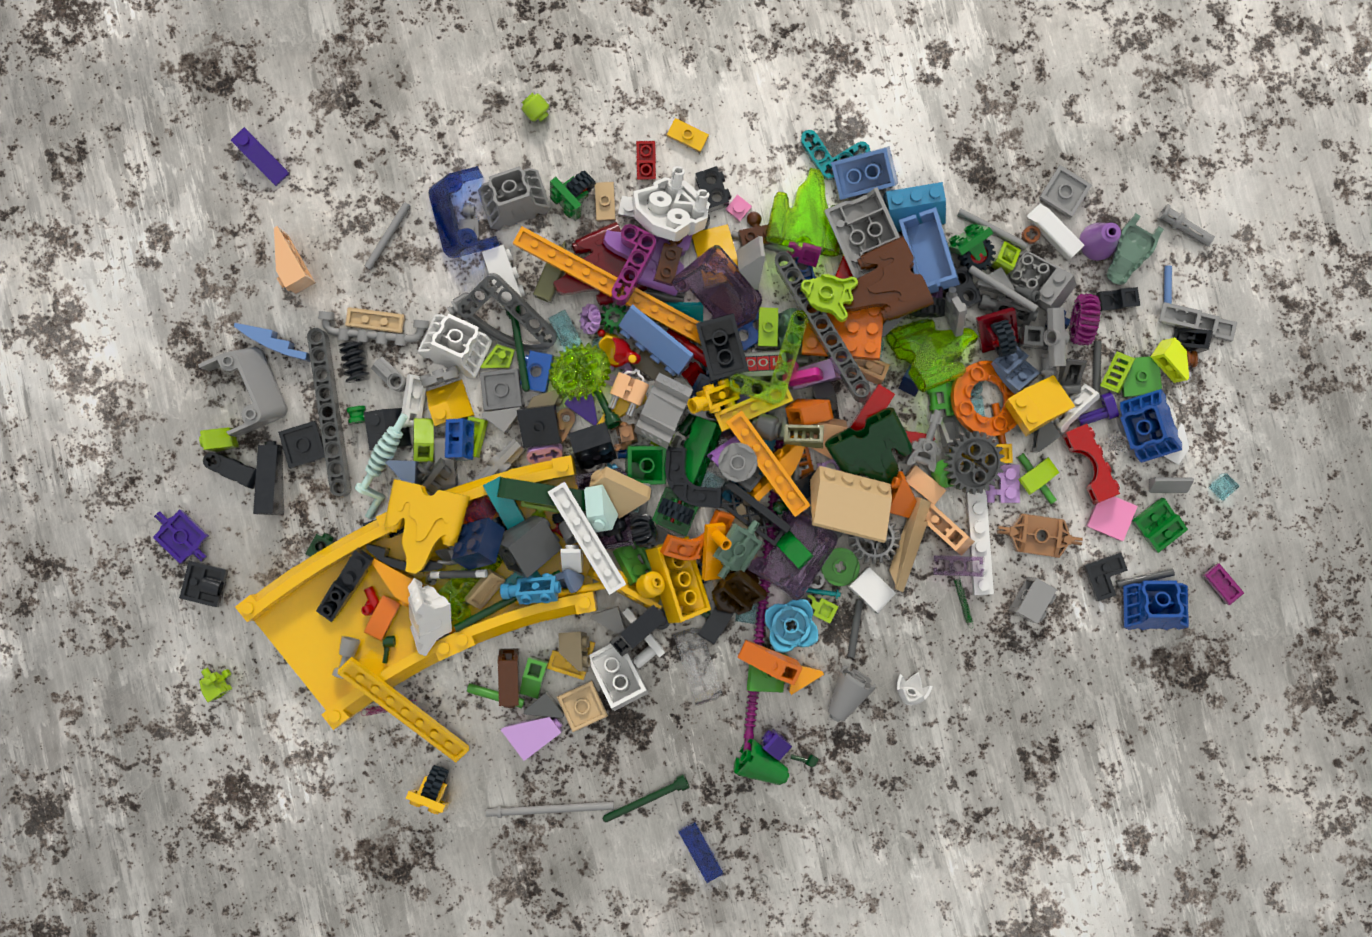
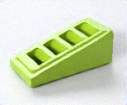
M1117 351L1100 386L1120 394L1135 358ZM1118 358L1129 362L1128 365L1117 362ZM1115 365L1124 368L1125 371L1121 372L1114 369ZM1112 372L1121 375V379L1111 376ZM1110 379L1112 381H1115L1118 383V385H1112L1108 383V380Z

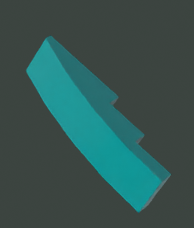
M499 476L484 484L483 487L508 530L526 520L515 500L497 497L501 477Z

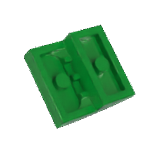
M1162 497L1132 520L1139 532L1157 553L1188 530L1180 516L1174 513L1167 500Z

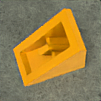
M801 665L803 669L795 685L789 684L788 691L791 695L823 676V671Z

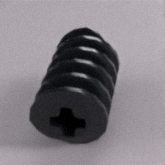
M352 341L339 344L340 347H343L339 352L345 354L341 357V360L346 362L343 364V368L348 369L344 372V375L349 377L346 379V383L363 381L365 376L370 374L363 371V369L368 367V365L362 364L366 357H360V354L364 353L365 350L358 348L363 345V342Z

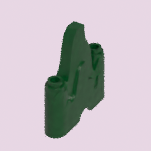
M892 407L883 409L868 417L864 428L861 430L847 428L825 442V447L840 471L858 476L861 473L870 479L889 484L892 483L894 477H897L899 470L891 449L895 448L903 456H907L912 452V444L895 409Z

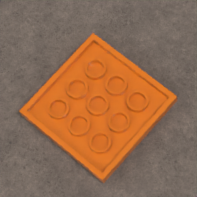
M883 307L847 312V320L844 322H840L834 315L826 313L854 359L880 361L884 321L880 310ZM814 308L808 309L809 313H815L817 311ZM805 319L802 355L828 357ZM819 324L817 326L818 329H825L827 327L826 324ZM832 339L827 341V344L831 346L837 343L836 340Z

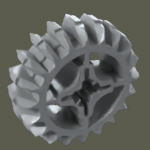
M895 522L891 525L888 524L889 536H887L886 541H889V545L882 553L877 554L880 542L876 541L877 543L874 544L873 540L848 536V539H854V543H850L849 546H856L857 548L852 552L854 554L858 551L860 552L858 559L866 556L865 563H868L870 558H872V564H876V558H878L880 563H884L883 556L890 560L891 558L888 553L890 552L895 555L896 552L892 548H899L900 546L894 543L901 540V537H895L894 535L899 533L900 530L893 531L892 529L897 524ZM859 541H866L870 544L871 554L861 547Z

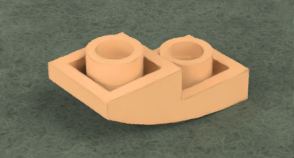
M915 464L905 475L909 485L934 505L946 492L945 488L941 487Z

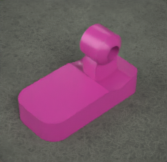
M793 359L788 360L786 363L788 374L782 375L783 384L786 383L788 387L823 379V371L820 368L814 367L799 371V364Z

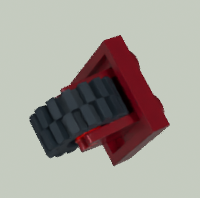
M1013 307L976 317L979 345L982 353L997 350V355L1004 357L1017 352L1016 345L1019 343L1016 311Z

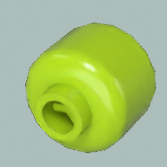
M531 93L521 102L523 104L522 111L532 122L536 120L541 122L549 115L547 111L550 106L538 93L535 95Z

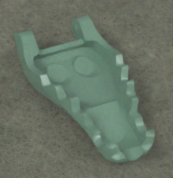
M1137 213L1123 227L1113 261L1106 274L1110 281L1118 285L1125 284L1131 274L1152 255L1164 230L1158 226L1153 234L1137 226L1136 223L1141 217Z

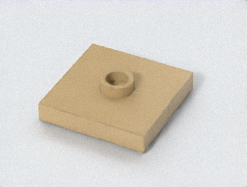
M592 680L557 696L572 732L608 716Z

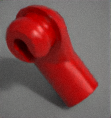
M373 586L364 589L368 600L365 606L361 608V612L365 616L372 615L379 603Z

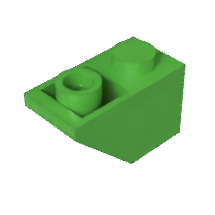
M533 656L528 658L519 694L538 699L549 661Z

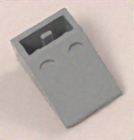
M1027 250L1017 261L1014 269L1007 275L1014 288L1018 284L1031 289L1037 288L1041 296L1036 305L1047 311V308L1061 307L1077 286L1073 274Z

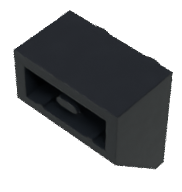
M605 422L568 434L581 470L591 469L596 465L610 463L617 459Z

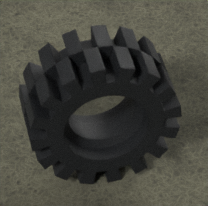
M932 297L933 305L913 312L910 315L922 318L942 317L945 315V299Z

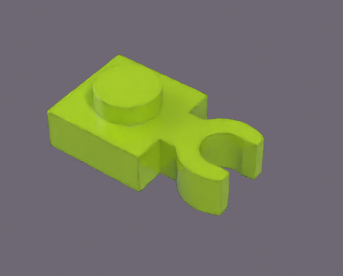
M807 594L806 597L812 600L810 605L814 609L813 615L830 624L839 606L823 598H820L819 602H817L814 596Z

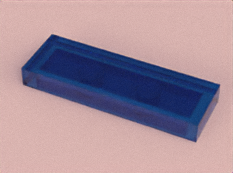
M696 821L678 831L706 883L724 874Z

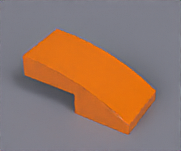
M383 595L364 633L382 641L401 604Z

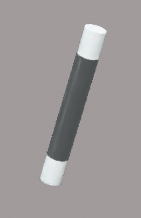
M486 569L430 572L431 579L483 578L488 576Z

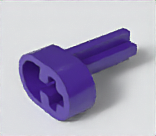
M1111 392L1100 395L1102 408L1081 414L1077 418L1080 426L1104 418L1110 420L1119 417L1118 408Z

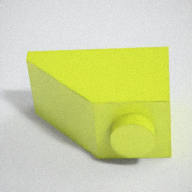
M1176 338L1161 340L1151 358L1173 383L1187 381L1189 379L1187 350Z

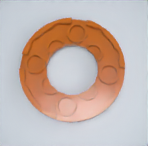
M979 361L965 367L956 376L951 388L952 409L958 421L968 431L972 433L973 431L984 432L993 437L1000 436L1017 425L1004 405L1007 399L1015 394L997 375L991 364L993 361ZM978 382H992L1002 392L1004 399L1003 408L995 417H983L974 410L970 395L974 385Z

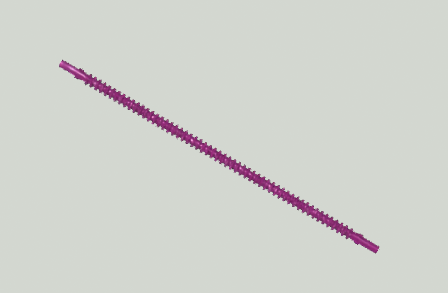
M776 440L775 451L783 447L784 440ZM770 490L771 495L768 496L770 498V501H768L770 505L767 508L776 514L773 511V503L780 499L777 493ZM768 527L766 529L767 536L773 540L776 537L774 535L776 530L773 527ZM763 540L765 542V545H763L765 551H762L764 553V556H762L764 561L761 562L763 567L760 569L763 572L760 573L762 578L759 579L761 581L759 585L770 593L768 590L771 587L769 585V582H771L769 576H772L770 574V571H772L770 566L773 565L771 560L774 559L771 555L774 554L772 549L775 547ZM769 596L757 602L759 606L756 607L758 609V612H756L758 617L755 618L757 620V623H755L757 628L754 629L756 634L753 635L755 636L753 642L762 646V643H765L763 641L765 637L763 633L766 632L764 629L766 624L764 622L765 612L768 609L766 605L769 604L767 602ZM748 691L750 694L747 696L749 701L746 702L748 704L746 707L748 712L745 713L747 715V718H745L747 723L744 724L746 726L743 736L745 738L744 750L748 749L751 751V745L747 742L749 739H754L753 729L756 727L754 722L757 721L754 717L757 716L755 710H758L756 708V705H758L756 699H759L757 696L758 691Z

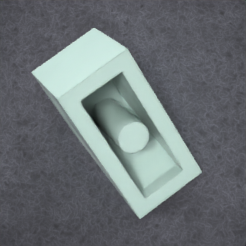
M603 484L586 487L584 489L586 517L595 533L612 530L618 513Z

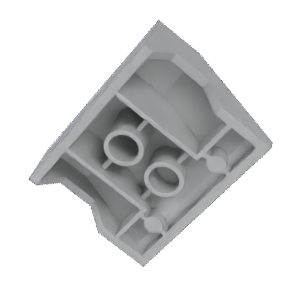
M878 187L853 201H844L824 210L853 277L857 279L874 270L860 269L857 259L861 255L900 237Z

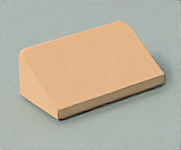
M854 359L866 380L877 385L882 384L889 369V364L878 360Z

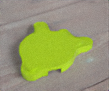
M822 274L821 277L804 280L801 283L800 289L814 309L830 313L838 321L844 322L847 320L848 313L843 304H851L853 302L851 291L856 288L858 280L855 277L841 279L833 275Z

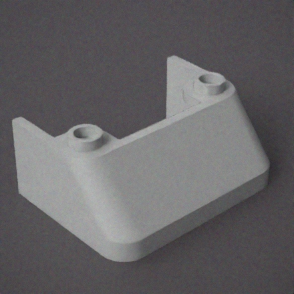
M251 347L229 351L198 364L199 368L207 371H212L219 367L225 371L238 369L252 400V404L247 405L242 410L241 416L244 424L227 431L228 435L240 437L286 415L287 405L266 356L261 349Z

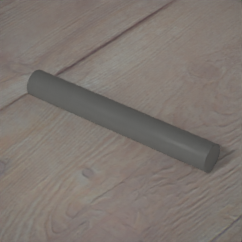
M1094 341L1093 389L1100 394L1102 341Z
M1171 568L1118 580L1116 585L1117 588H1122L1133 583L1175 576V572Z
M856 599L847 657L855 658L863 600Z

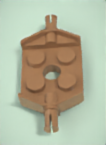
M1020 514L1012 526L997 527V529H1001L997 530V534L1010 536L1015 552L1060 558L1068 545L1081 546L1082 542L1077 541H1083V538L1070 535L1066 522L1063 519ZM1040 530L1046 533L1044 541L1037 539V532Z

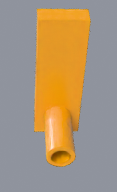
M723 522L705 524L701 577L704 581L722 579L717 575L723 565L713 555L718 547L728 550L732 545V542L725 536L726 525Z

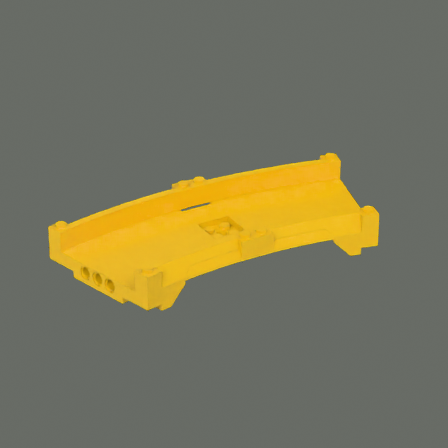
M569 455L510 469L445 491L469 496L468 504L473 520L477 521L484 518L493 520L499 517L497 510L483 487L484 484L499 476L554 486L565 482L568 488L579 489L574 457ZM515 500L526 519L536 512V509L521 507V501ZM544 511L551 525L550 528L555 529L556 524L552 521V514L556 513ZM387 512L376 516L377 520L344 536L312 555L299 565L285 572L257 594L249 595L235 606L246 622L255 621L326 711L321 715L333 730L344 725L374 702L345 679L332 675L334 668L340 666L342 655L339 654L341 636L359 639L361 642L354 659L393 688L427 667L485 640L546 620L598 610L596 591L560 597L558 601L549 603L541 602L533 605L524 604L514 606V603L471 626L436 641L428 654L423 656L417 651L410 629L412 624L409 618V607L401 604L391 622L390 628L383 638L384 640L387 636H395L396 645L395 647H389L387 663H382L384 655L383 640L380 641L364 633L372 616H365L361 612V608L365 606L368 600L364 589L373 586L379 601L383 595L397 602L399 599L394 597L372 563L368 568V573L333 622H330L316 612V610L358 547L371 557L375 556L366 549L367 544L389 548L388 557L406 561V554L402 546L403 533L390 538L389 535L394 532L385 530L386 526L384 524ZM405 519L403 520L400 529H398L397 531L404 528ZM555 533L560 539V546L562 549H565V545H567L565 540ZM441 538L429 559L433 561L442 560L435 551L450 548V546L444 545ZM561 550L538 569L541 576L545 573L552 574L557 570L562 572ZM584 552L583 573H580L584 576L582 585L594 583L592 578L586 576L591 564ZM499 554L495 564L472 569H491L502 575L505 580L514 573L508 570ZM459 564L446 565L445 568L435 571H453L467 569ZM401 570L430 587H434L437 593L444 596L451 604V611L457 610L456 607L460 603L463 605L462 601L466 602L464 597L481 579H437L436 583L431 585L428 582L431 571L414 574ZM500 588L482 609L469 604L462 613L458 614L451 621L452 628L454 627L453 625L461 622L465 615L472 616L501 601Z

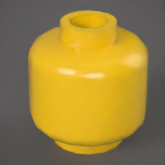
M654 571L641 575L636 582L638 593L641 597L647 599L660 595L665 588L663 577L660 573Z

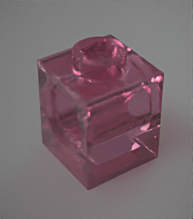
M485 496L471 502L466 510L464 519L468 523L484 518L492 519L497 510Z

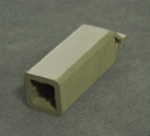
M564 241L563 244L560 245V247L564 248L565 250L567 247L566 241ZM546 263L533 296L552 304L556 294L553 282L563 277L565 272Z

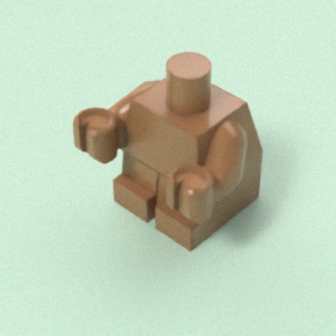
M622 421L618 427L611 429H616L617 436L620 437L618 438L619 444L614 445L616 452L625 450L627 446L638 443L637 434L634 432V423L628 424Z

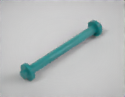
M789 583L784 585V590L787 593L790 590L835 596V599L841 596V592L838 589L834 592L789 586Z

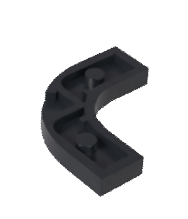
M668 447L666 449L665 473L669 487L675 495L692 506L722 508V488L696 486L687 477V448Z

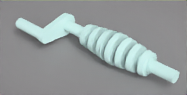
M401 413L393 427L389 426L387 432L382 435V438L377 442L378 444L374 446V451H372L371 458L368 460L369 465H366L365 468L367 474L362 483H357L355 486L359 493L375 498L365 514L369 519L373 518L381 502L385 499V495L370 488L369 485L373 478L379 477L381 471L386 468L387 464L385 462L393 459L397 446L400 443L399 439L403 435L401 429L408 418L406 414Z

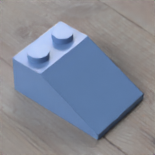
M890 146L831 162L840 200L869 193L876 187L880 190L898 184Z

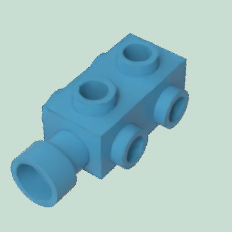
M545 573L542 577L534 578L530 575L528 578L517 579V585H511L510 583L501 584L500 594L502 599L516 597L519 604L549 603L558 601V594L561 593L562 588L561 582L557 580L556 576Z

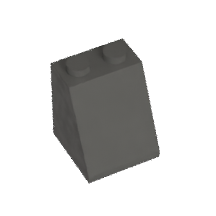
M533 515L504 531L498 554L508 570L528 578L562 549L559 544L560 539L551 531V525L545 517Z

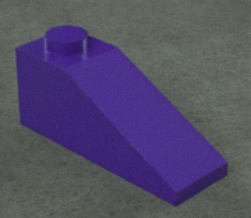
M245 127L231 139L235 146L275 186L290 174Z

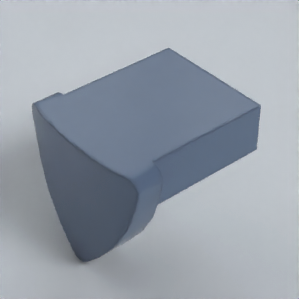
M570 569L553 575L561 582V587L568 588L570 593L578 591L584 581L582 574Z

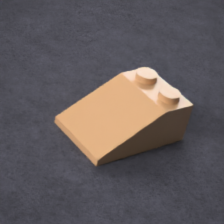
M278 226L274 227L276 272L279 275L277 280L283 288L285 287L288 291L297 294L316 282L289 235Z

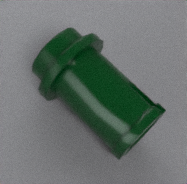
M688 414L683 423L679 425L677 431L685 437L688 434L690 435L691 425L697 416Z

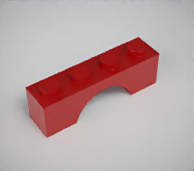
M1084 424L1064 433L1062 437L1069 452L1084 455L1093 466V478L1086 487L1093 504H1098L1119 495V484L1112 478L1111 467L1108 462L1104 461L1102 456L1103 450L1094 439L1095 433L1088 424Z

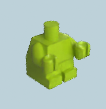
M208 668L201 671L204 678L199 681L200 688L208 703L218 700L232 690L231 685H227L225 679L231 676L229 669L222 671V675L218 672L211 673Z

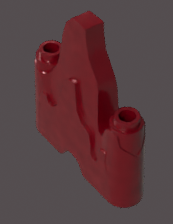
M617 222L591 232L572 243L575 254L591 253L582 259L617 278L627 259L606 248L603 243L607 230L621 232ZM567 273L553 282V286L558 294L573 295L595 291L598 292L596 300L600 306L614 303L608 295ZM629 274L624 277L627 281H632L629 278ZM640 284L636 286V288L642 291L647 290L646 286Z

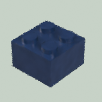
M490 518L463 524L458 541L454 546L451 560L467 570L495 564L505 528Z

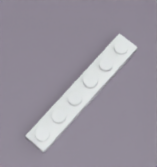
M563 482L548 491L549 496L608 594L610 595L625 586L624 579L566 483Z
M983 489L982 494L977 492L975 494L966 493L969 537L975 541L970 546L973 595L994 594L986 490Z

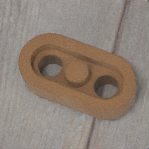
M568 408L561 409L557 413L562 439L560 444L566 440L576 421L575 413ZM565 415L570 416V420L568 422L563 421V417Z

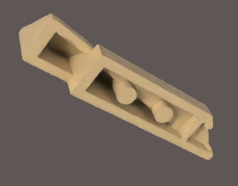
M915 497L916 505L910 518L906 520L901 540L898 543L900 546L896 549V554L889 568L895 583V589L904 592L928 523L925 519L931 502L919 497Z

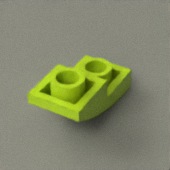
M1047 457L1018 480L1030 495L1060 472L1050 458Z

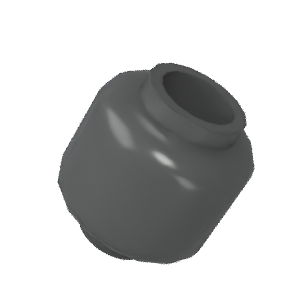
M762 413L752 423L764 440L773 441L781 434L782 423H780L779 418L776 416Z

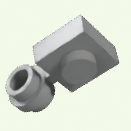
M466 203V205H463L462 211L463 216H467V219H459L460 239H480L479 219H472V216H475L476 213L475 204Z

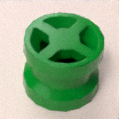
M366 406L346 408L350 417L348 424L365 422L364 412L366 411Z

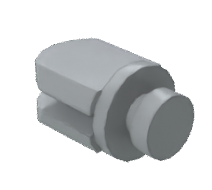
M468 292L459 295L451 301L453 306L447 307L451 315L456 316V313L461 316L458 312V305L469 294ZM471 301L464 307V310H469L474 303Z

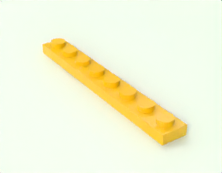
M353 657L338 669V675L455 763L469 751V746Z

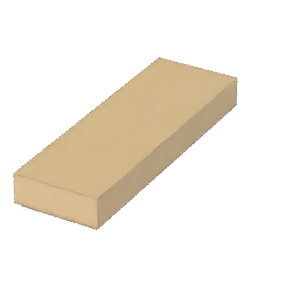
M348 307L345 326L403 334L405 315Z

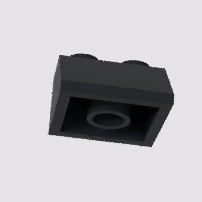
M402 408L364 412L370 451H374V446L378 444L377 442L382 438V435L387 432L388 427L395 425L401 415ZM409 427L402 428L401 432L403 435L399 439L400 443L397 448L412 446Z

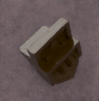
M747 568L745 572L742 570L737 572L730 570L725 579H720L711 593L719 611L736 613L739 616L750 611L753 604L766 599L768 592L758 584L759 578Z

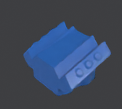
M1162 389L1120 402L1121 422L1130 448L1134 449L1135 455L1141 463L1182 450V441L1178 437V429L1174 424L1170 407L1166 403V395Z
M1177 580L1142 581V583L1123 586L1124 628L1128 630L1137 628L1141 630H1168L1172 628L1180 630L1189 627L1187 585L1177 583Z

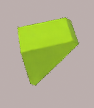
M1004 241L995 256V260L992 261L991 267L996 270L1002 267L1005 274H1009L1015 267L1021 249Z

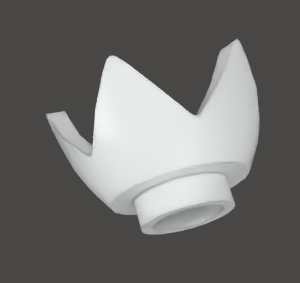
M919 672L911 676L907 681L900 674L897 682L899 697L903 703L910 706L923 702L929 696L933 687H922Z

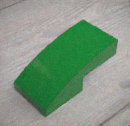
M788 531L776 544L798 569H801L814 556L791 531Z

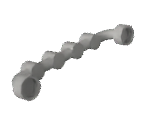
M319 311L318 319H322L323 328L327 333L338 336V340L349 341L350 337H355L357 342L368 343L369 339H376L378 344H387V341H395V345L406 346V342L420 340L424 330L429 328V321L414 320L413 327L417 328V331L413 335L333 328L330 325V320H334L333 312Z

